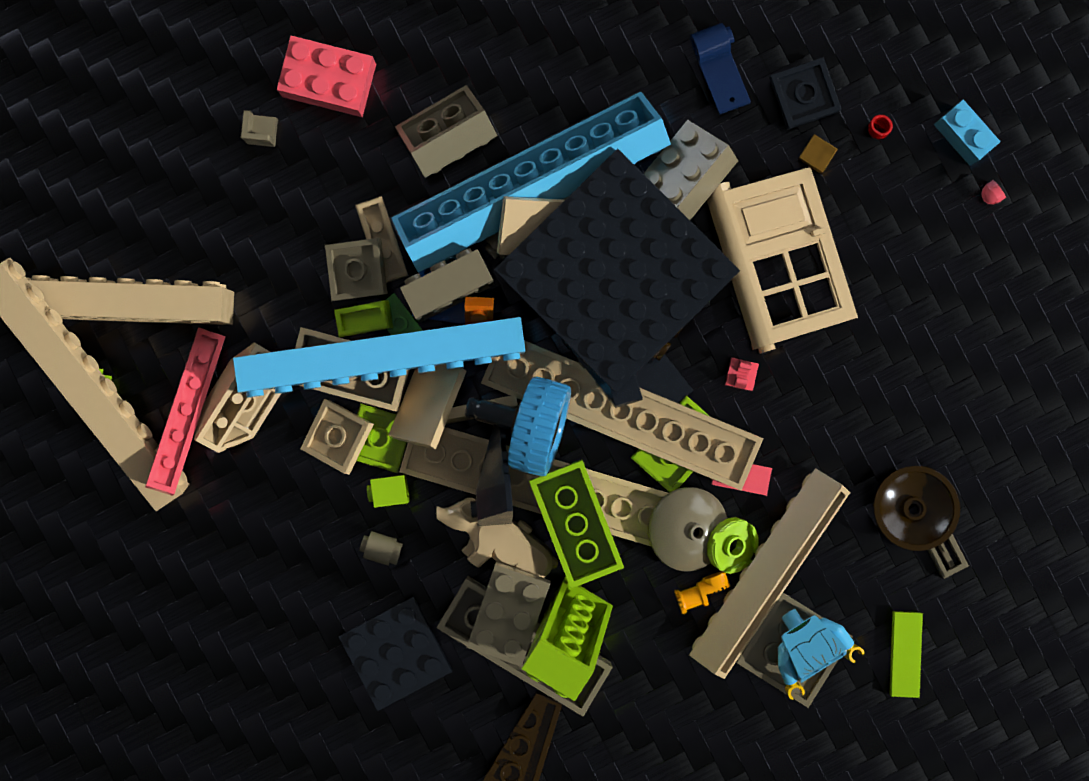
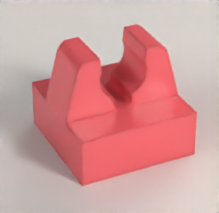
M730 358L724 385L753 391L759 364Z

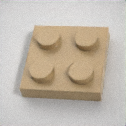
M324 399L300 449L340 472L350 475L374 424L338 404Z

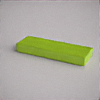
M892 611L889 690L891 697L920 698L923 613Z

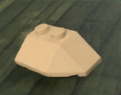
M254 342L235 357L270 353V351ZM232 358L204 401L194 440L220 453L226 450V448L254 438L281 393L275 394V389L263 390L264 396L247 398L246 393H239L237 391Z

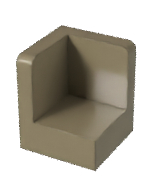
M244 110L241 138L247 144L275 147L278 119L276 117L253 115L251 111Z

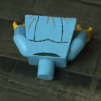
M796 609L782 616V620L789 631L781 636L782 643L778 646V668L786 684L785 691L792 700L791 691L794 688H799L803 696L805 691L800 683L843 656L855 663V660L852 658L854 650L862 656L864 655V650L854 644L853 639L845 628L827 618L819 619L815 615L803 621Z

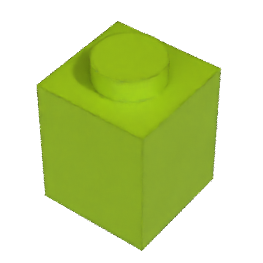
M407 474L371 479V485H367L368 501L373 502L374 508L410 502Z

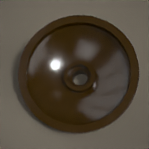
M909 466L891 473L880 484L874 498V517L878 528L890 542L906 550L924 551L941 545L952 535L960 517V502L955 488L945 476L928 467ZM911 504L917 506L918 510L915 515L911 514L908 510Z

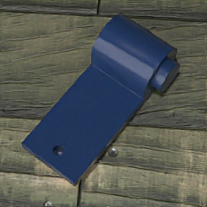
M720 23L690 34L694 54L719 115L750 104V98L731 54V43H734L731 28H725L724 24Z

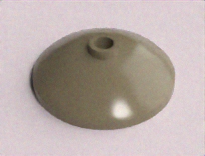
M684 487L671 491L658 502L649 520L648 535L652 550L660 561L676 570L695 571L710 564L707 555V543L710 534L719 523L727 519L726 512L720 501L703 489ZM699 528V534L694 537L693 531Z

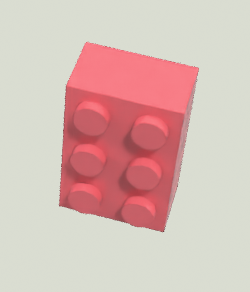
M290 36L277 91L284 98L363 117L376 63L373 56Z

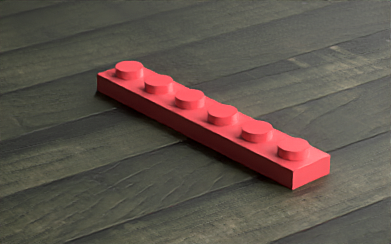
M198 327L145 488L171 496L175 494L225 336Z

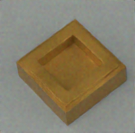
M814 134L798 160L822 174L838 149Z

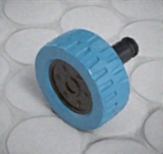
M533 377L517 408L486 399L479 400L472 396L467 402L465 416L468 419L474 418L479 422L511 430L508 465L525 473L542 477L547 476L554 462L563 434L570 404L571 387L554 380Z

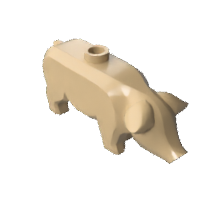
M465 498L446 508L437 506V519L455 530L466 531L469 534V542L461 551L468 556L467 560L476 567H481L492 557L496 562L542 578L547 576L552 569L557 568L558 560L552 555L551 549L531 533L533 528L520 519L517 523L512 519V524L478 526L477 518L471 517L470 501H476L474 498Z

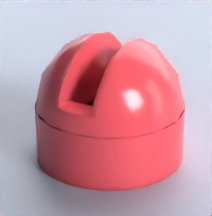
M994 180L987 183L982 189L981 195L983 201L987 204L994 205L1006 198L1004 192Z

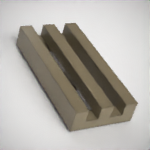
M953 534L947 541L959 562L958 565L955 566L944 543L939 545L938 548L949 567L948 570L945 569L935 548L927 550L943 579L969 566Z

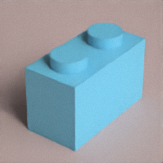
M964 99L934 124L970 166L983 158L1000 143V140Z

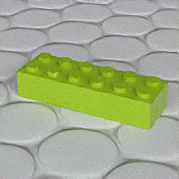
M565 577L547 605L522 670L534 681H542L552 687L557 695L575 701L594 673L613 605L580 585L570 588Z

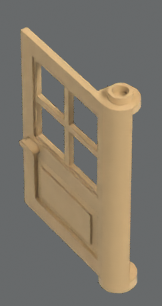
M811 167L731 189L729 182L718 185L707 199V203L723 254L740 270L732 279V283L750 337L752 350L758 349L759 354L776 349L774 343L858 318ZM816 244L825 273L797 281L788 252ZM782 254L790 283L762 291L753 262ZM827 278L836 307L808 315L799 286ZM792 288L801 318L773 326L764 296Z

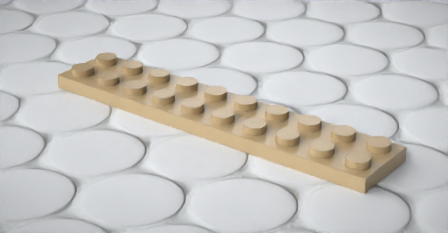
M525 340V353L520 354V359L503 361V356L493 357L492 363H489L481 383L508 395H515L520 400H522L525 390L533 377H541L569 385L571 387V398L566 419L742 491L763 441L762 437L640 388L643 400L615 408L596 385L594 378L579 362Z
M444 427L436 449L408 442L399 472L476 495L489 440ZM506 445V450L509 452V446ZM554 459L549 472L569 465V463ZM509 466L508 474H510L513 506L542 514L529 482L530 479L538 477V475L525 473ZM586 469L611 535L651 546L648 535L649 520L655 506L668 492Z

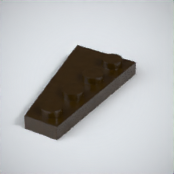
M536 691L483 781H539L562 704L552 697Z

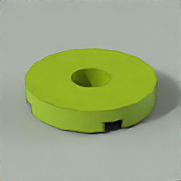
M737 517L728 518L719 523L711 532L707 543V555L710 563L718 570L729 574L744 570L753 561L751 557L758 549L759 537L755 527L746 520ZM737 540L736 548L730 552L731 543Z

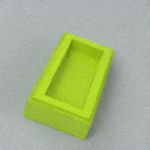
M389 300L334 310L339 338L393 328Z

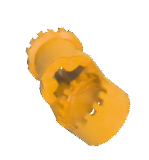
M723 571L702 578V581L697 582L696 586L683 591L675 590V596L677 601L680 602L678 605L682 614L687 613L688 609L700 605L708 606L707 594L716 593L718 590L722 591V587L724 590L726 587L729 588L730 583L726 573Z

